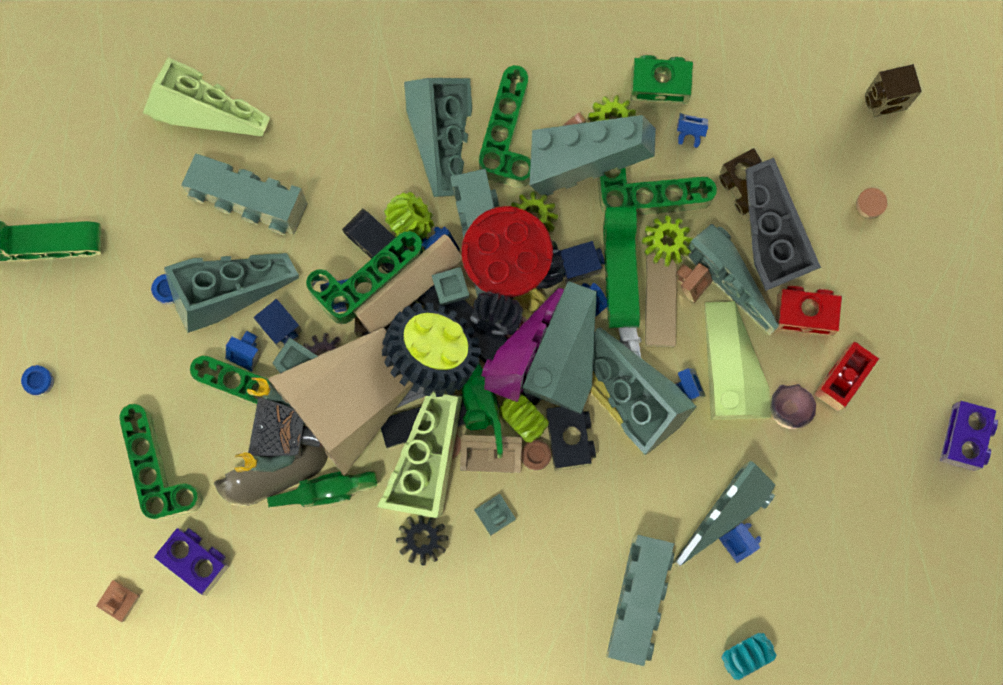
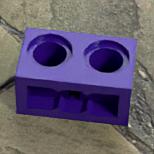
M965 401L953 404L940 462L972 471L983 469L984 465L988 464L991 456V448H988L990 436H994L998 426V420L995 419L996 410ZM970 415L978 418L980 423L978 430L973 429L969 425ZM963 444H968L972 448L973 456L971 459L963 455Z
M176 528L154 558L198 593L207 596L229 568L223 562L226 556L213 546L208 550L201 545L200 541L203 538L190 528H187L186 531ZM180 542H186L189 552L186 557L179 559L175 554V548ZM209 560L212 563L213 571L208 577L204 578L199 574V565L203 561Z

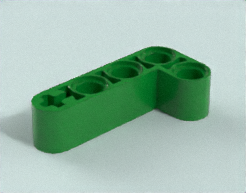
M513 65L504 71L479 155V170L486 169L487 178L490 181L523 188L530 184L531 160L525 155L514 153L510 150L527 94L528 74L523 67ZM514 79H518L519 82L516 84L515 94L510 93L511 83H513ZM504 105H511L515 108V111L511 114H504L500 111V108ZM496 132H503L507 135V139L501 142L495 141L492 135ZM488 159H496L500 165L495 169H489L484 163ZM522 166L528 170V173L525 176L518 177L513 174L512 170L515 167Z
M614 168L619 174L616 178H608L605 174L597 178L600 207L603 213H605V207H612L606 200L610 196L620 198L622 204L618 207L635 206L638 216L702 210L711 205L717 193L715 182L708 177L627 184L626 169ZM699 188L702 189L703 193H707L705 198H702L701 194L697 193ZM670 190L675 191L679 194L680 200L670 201L665 193ZM645 193L650 197L651 202L641 204L637 201L636 195Z
M635 206L605 207L603 243L609 328H639L640 326L635 244L637 212Z
M0 221V261L86 257L101 254V224L98 222L82 221L8 226L3 221Z
M410 231L399 234L342 285L328 271L323 269L314 270L308 275L306 280L310 296L334 322L338 324L351 322L357 317L354 312L423 253L421 239L416 233ZM414 245V251L406 250L404 252L403 246L412 247ZM383 263L394 265L393 271L387 274L381 273L378 269ZM323 280L329 283L325 291L318 292L313 289L318 281ZM367 282L372 285L369 292L362 294L356 291L360 283ZM339 302H346L349 304V309L345 313L339 314L333 311L334 306Z
M199 356L190 365V374L199 384L257 406L258 399H255L254 395L248 394L247 389L255 391L259 383L251 378H263L268 384H271L267 378L209 356ZM209 367L214 373L219 374L218 379L209 374L203 376L200 373V369ZM232 375H239L241 379L239 386L234 389L227 388V379Z
M137 404L125 406L120 412L119 419L142 513L148 518L163 521L198 510L203 499L201 492L196 487L186 483L171 487L168 485L150 412ZM134 413L142 416V418L137 420L139 429L146 433H139L138 427L130 422V420L135 418ZM147 440L150 447L149 451L145 455L139 456L136 449L137 445L141 441ZM154 469L157 475L154 483L146 485L143 480L144 474L148 470ZM187 490L192 491V503L188 506H182L180 503L181 494ZM161 498L164 503L163 510L158 514H153L150 510L151 503L155 499Z

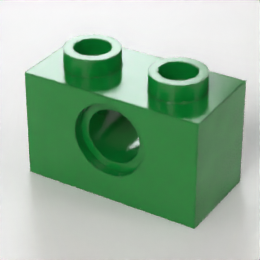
M642 55L639 58H634L630 100L688 104L692 91L693 61H686L682 57H671L668 60L657 59V57L652 55ZM656 74H664L668 77L669 81L660 83L654 76Z

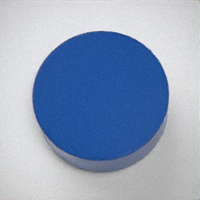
M162 274L153 281L151 287L152 294L161 304H174L166 275Z
M35 365L24 371L21 384L27 393L33 396H43L52 389L54 378L48 369Z

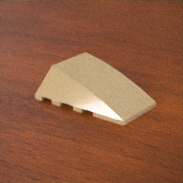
M384 327L268 378V381L283 400L290 404L324 447L325 453L343 476H345L413 386V383L409 381L404 387L399 383L403 376L400 374L394 378L390 373L394 366L386 367L384 361L387 356H382V349L384 347L382 342L387 331Z

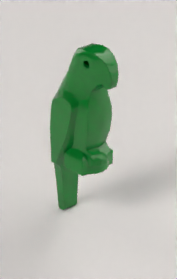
M478 363L469 380L462 388L463 401L467 409L463 421L465 427L470 431L486 429V427L492 425L497 457L502 458L503 446L497 397L495 393L484 389L485 377L481 376L483 368Z
M338 471L312 480L299 481L300 485L297 489L267 497L268 508L300 504L303 507L346 502L356 493L375 489L378 485L376 474L374 471H369L356 475H347L346 473L343 476Z

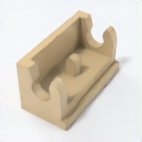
M461 435L460 471L520 473L522 437L502 436L503 457L498 458L495 436Z

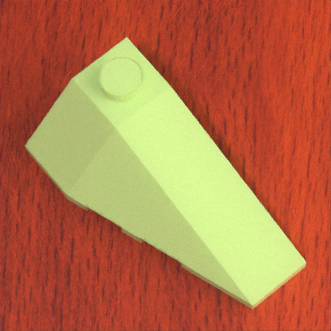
M167 58L152 86L143 111L144 114L170 125L263 136L270 117L242 99L233 100L224 93L225 88L221 85L216 84L213 87L202 80L203 74L196 69Z
M735 301L705 302L711 420L771 418L770 389Z

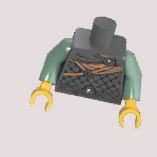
M252 377V380H256L259 383L258 391L247 389L248 394L263 396V398L258 397L248 453L244 452L235 455V457H242L245 460V466L234 468L235 471L275 472L291 465L295 458H301L304 445L321 447L317 438L290 404L283 400L271 384H268L265 379Z

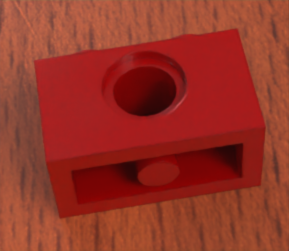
M787 286L786 289H782L777 295L775 315L779 325L777 329L834 336L839 331L842 296L834 295L833 291L818 289L816 293L805 292L804 288L800 286ZM808 303L812 305L815 310L814 316L805 315L801 308L802 304Z
M854 341L842 353L814 395L839 412L848 405L879 358Z

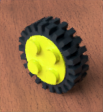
M416 303L412 309L410 306H407L402 312L399 311L388 328L382 345H384L382 356H387L384 361L386 367L394 366L390 372L394 378L400 374L403 376L399 383L404 387L409 381L412 382L411 391L417 393L419 388L423 387V395L430 396L433 390H435L436 397H442L445 391L448 395L454 394L456 389L459 391L463 388L479 363L480 359L478 357L481 354V348H477L480 343L478 337L472 338L475 333L472 327L464 329L467 321L463 317L458 322L454 319L457 315L455 311L451 310L449 315L444 314L445 306L439 305L437 310L433 311V303H426L424 308H422L421 303Z

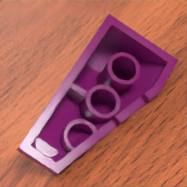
M558 288L497 350L493 361L487 360L481 375L485 377V390L516 402L519 401L532 362L564 289Z

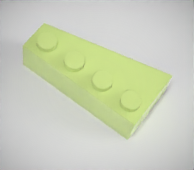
M433 391L430 396L425 397L409 438L401 451V456L377 507L438 518L443 514L463 396L444 393L442 397H436L435 391Z

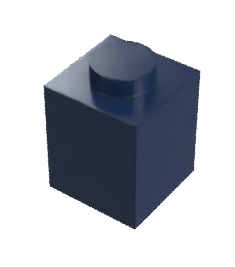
M593 241L560 250L561 257L564 260L563 267L565 273L563 276L566 285L568 281L574 283L600 275L601 265H605L602 251L600 248L595 249Z
M277 298L253 317L279 349L285 345L289 338L294 341L300 338L301 327Z

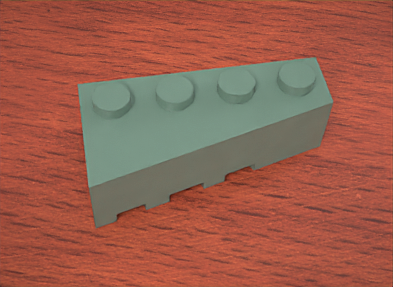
M643 115L532 130L529 185L540 195L549 196L555 190L563 187L566 189L577 185V182L590 177L593 179L604 175V172L614 168L622 169L655 156L656 128Z
M195 153L181 185L186 193H188V198L199 203H204V200L214 203V208L230 214L231 211L242 214L241 218L255 225L259 221L269 225V230L277 234L285 235L286 232L295 234L308 204L301 188L292 185L290 190H288L278 180L269 177L266 182L260 181L261 178L251 171L239 169L238 173L232 172L234 168L229 164Z
M486 169L450 176L463 236H465L468 228L478 216L499 206L496 189L490 190ZM475 285L477 297L478 294L486 293Z
M642 535L633 537L606 657L641 666L645 665V661H651L654 643L650 641L653 630H658L661 613L658 612L660 600L664 601L668 583L665 580L668 570L671 571L674 560V553H672L674 543Z

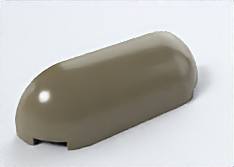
M304 445L301 458H295L294 462L287 467L275 472L252 470L236 472L234 469L225 474V478L215 481L214 486L219 495L228 503L236 506H251L267 499V497H271L299 484V481L312 478L322 470L328 455L325 453L326 450L322 445L321 447Z

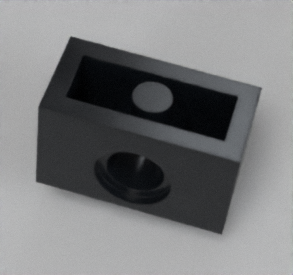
M563 407L546 409L554 471L590 466L592 464L591 459L596 458L594 441H588L586 429L591 428L589 411H582L579 414ZM567 430H574L579 434L580 440L575 445H569L564 441L563 433Z

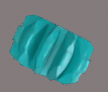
M757 633L726 650L721 658L725 663L724 666L727 672L731 674L733 679L740 680L774 661L777 654L773 649L774 646L770 639L768 640L764 633Z

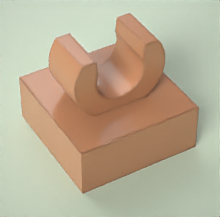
M700 263L694 270L683 264L676 272V275L680 277L678 280L682 283L681 288L685 297L693 303L698 300L713 282L709 269Z
M112 580L96 607L118 621L124 622L140 598V595L116 580Z

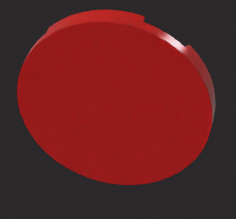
M512 206L496 207L478 216L468 228L461 249L463 265L471 281L484 292L500 293L510 298L522 296L535 289L546 277L553 255L551 238L544 224L531 213Z

